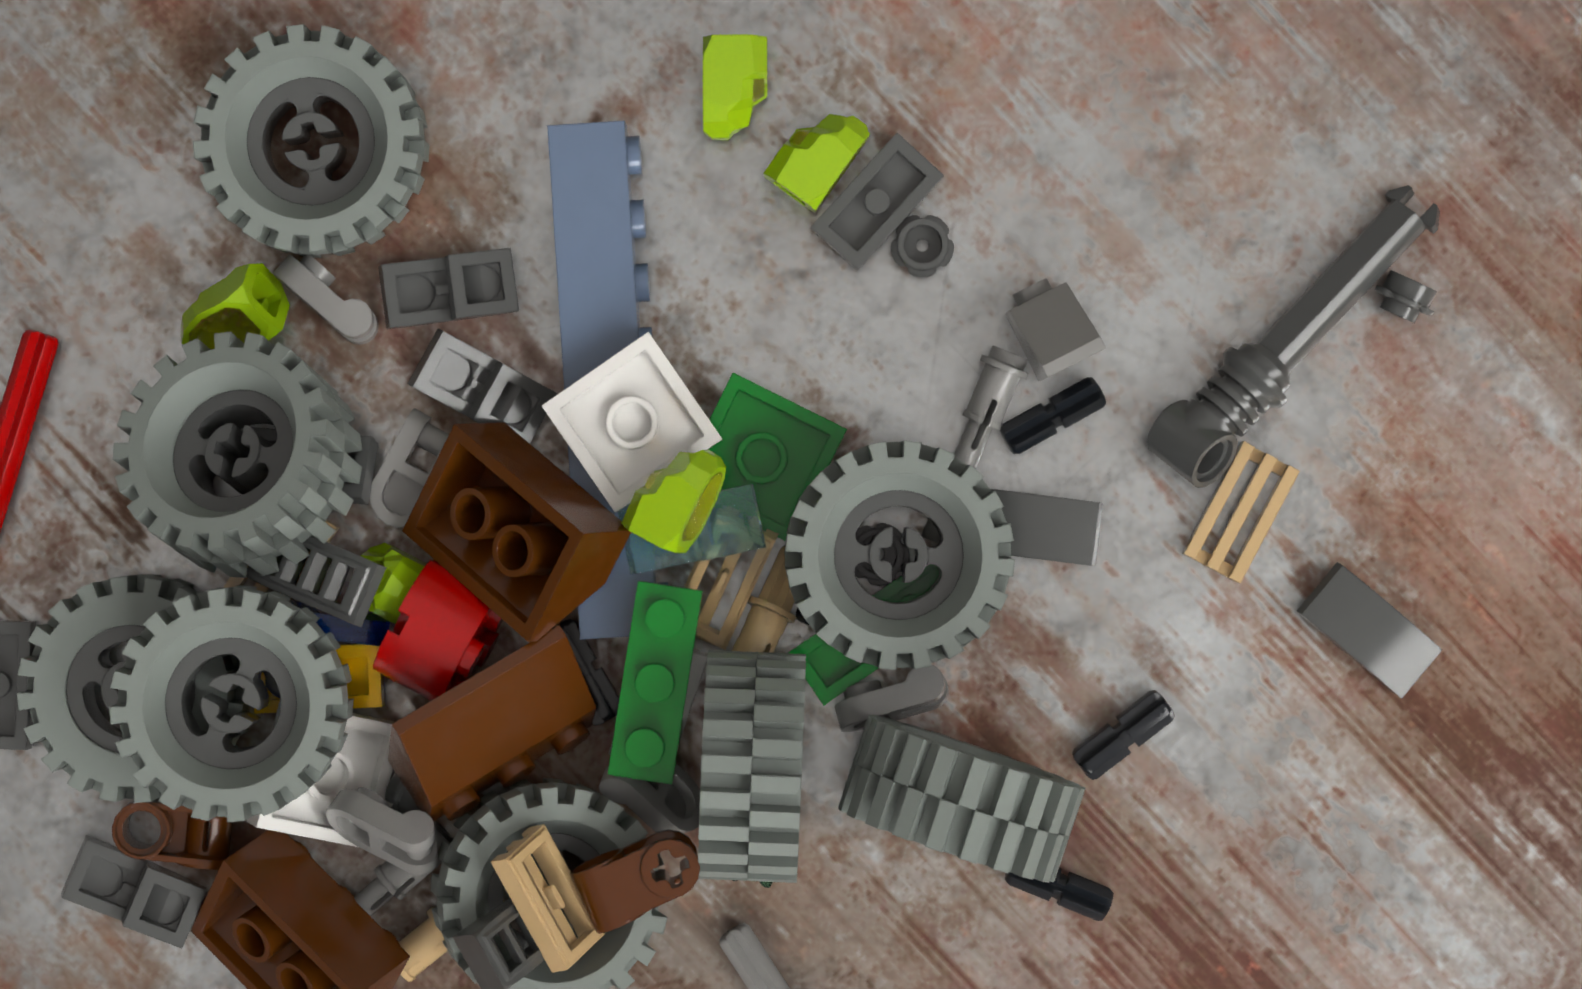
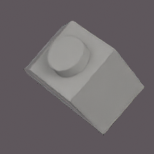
M1045 278L1013 294L1018 306L1006 312L1005 315L1038 381H1042L1106 349L1099 333L1067 282L1052 289L1048 279Z

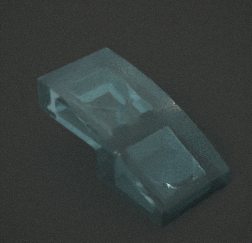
M754 484L720 490L718 499L701 534L686 553H674L661 549L631 532L625 544L630 574H639L765 548L766 544ZM627 509L618 511V516L621 521L623 520Z

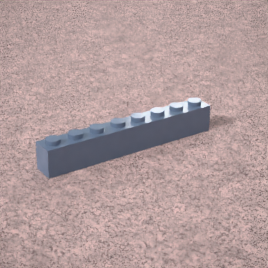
M625 121L547 125L564 390L647 332L653 337L652 327L640 328L638 303L650 301L648 263L636 264L634 238H646L644 199L632 200L630 175L642 174L640 136H628ZM568 445L570 478L622 521L629 504L615 513ZM631 532L606 583L578 606L580 640L629 637L637 583L639 580L656 583L655 557L666 556V550ZM658 582L660 584L668 585V582Z

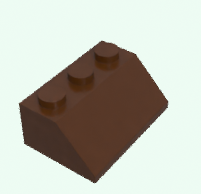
M505 422L453 425L402 530L527 642L538 641L606 583L631 534L622 525V521Z
M560 625L548 631L538 641L526 644L391 725L388 761L420 811L430 815L433 821L443 815L446 816L448 821L463 816L480 803L481 798L478 794L498 782L504 788L516 784L536 768L534 760L555 749L558 755L564 754L577 747L589 737L590 732L587 728L592 726L596 705L568 638Z
M272 830L265 831L223 860L191 929V932L247 989H393L410 958V955L400 946L396 937L388 930L382 928L355 901V898L347 888L338 884L312 859L311 854L304 845L293 840L287 833Z

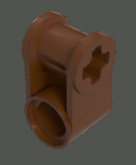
M160 798L152 802L134 803L132 801L115 816L112 825V837L117 848L128 857L177 863L185 867L219 870L223 860L229 857L233 822H227V817L216 816L210 820L211 828L209 846L207 847L209 821L191 817L193 810L184 806L173 810L159 802ZM146 811L158 819L161 833L157 842L144 844L138 842L132 836L129 829V821L134 812Z
M667 829L658 831L624 848L614 849L598 855L577 866L569 874L596 933L600 934L622 927L641 917L649 910L686 894L694 887L698 880L700 865L698 863L696 846L691 839L680 831ZM669 849L674 858L685 855L686 858L680 861L681 873L679 875L670 877L665 869L653 870L659 866L658 854L661 851Z

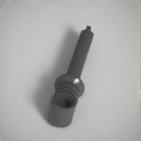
M1407 185L1389 190L1385 194L1389 204L1257 343H1244L1238 349L1229 347L1223 353V365L1218 369L1221 378L1214 375L1207 381L1210 390L1205 387L1199 389L1196 393L1199 401L1195 399H1190L1189 401L1179 400L1171 404L1159 415L1148 434V449L1197 488L1206 487L1215 482L1223 475L1236 455L1238 441L1234 434L1240 437L1244 436L1249 431L1245 422L1254 425L1259 420L1257 412L1264 414L1270 408H1280L1287 402L1284 393L1290 387V372L1425 229L1433 234L1438 230L1440 217L1438 206L1433 203L1419 217L1414 211L1405 206L1414 195L1412 187Z

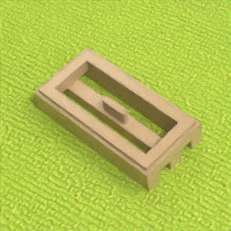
M1241 441L1235 457L1226 469L1182 554L1241 584L1300 471L1256 449L1249 443ZM1250 460L1257 464L1258 467L1212 554L1201 548L1245 465ZM1272 472L1280 477L1235 562L1231 565L1225 562L1224 559L1268 476Z
M720 507L684 587L698 589L723 531L735 536L699 615L696 632L697 638L726 650L777 539L778 533L769 529L763 532L754 527V522L745 518L739 521L731 517L732 512ZM746 543H751L757 546L758 549L725 622L719 631L710 627L709 624Z
M545 824L528 827L522 833L523 839L513 841L506 847L508 853L497 855L491 861V864L534 942L541 951L549 969L554 973L568 970L605 933H596L569 873L571 871ZM531 854H533V856H534L536 862L538 863V865H539L541 871L543 872V874H544V876H545L547 882L549 883V886L547 885V883H546V881H545L543 875L541 874V872H540L538 866L536 865V863H535L533 857L531 856ZM561 908L563 909V911L565 912V914H566L568 920H569L570 923L572 924L573 929H574V931L576 932L578 938H577L576 935L574 934V932H573V930H572L570 924L568 923V921H567L565 915L563 914Z

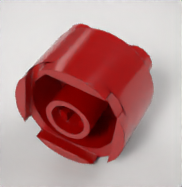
M430 560L416 578L398 611L401 614L393 631L387 630L375 657L372 669L432 701L469 679L476 665L482 667L498 640L499 633H497V630L503 620L438 562Z

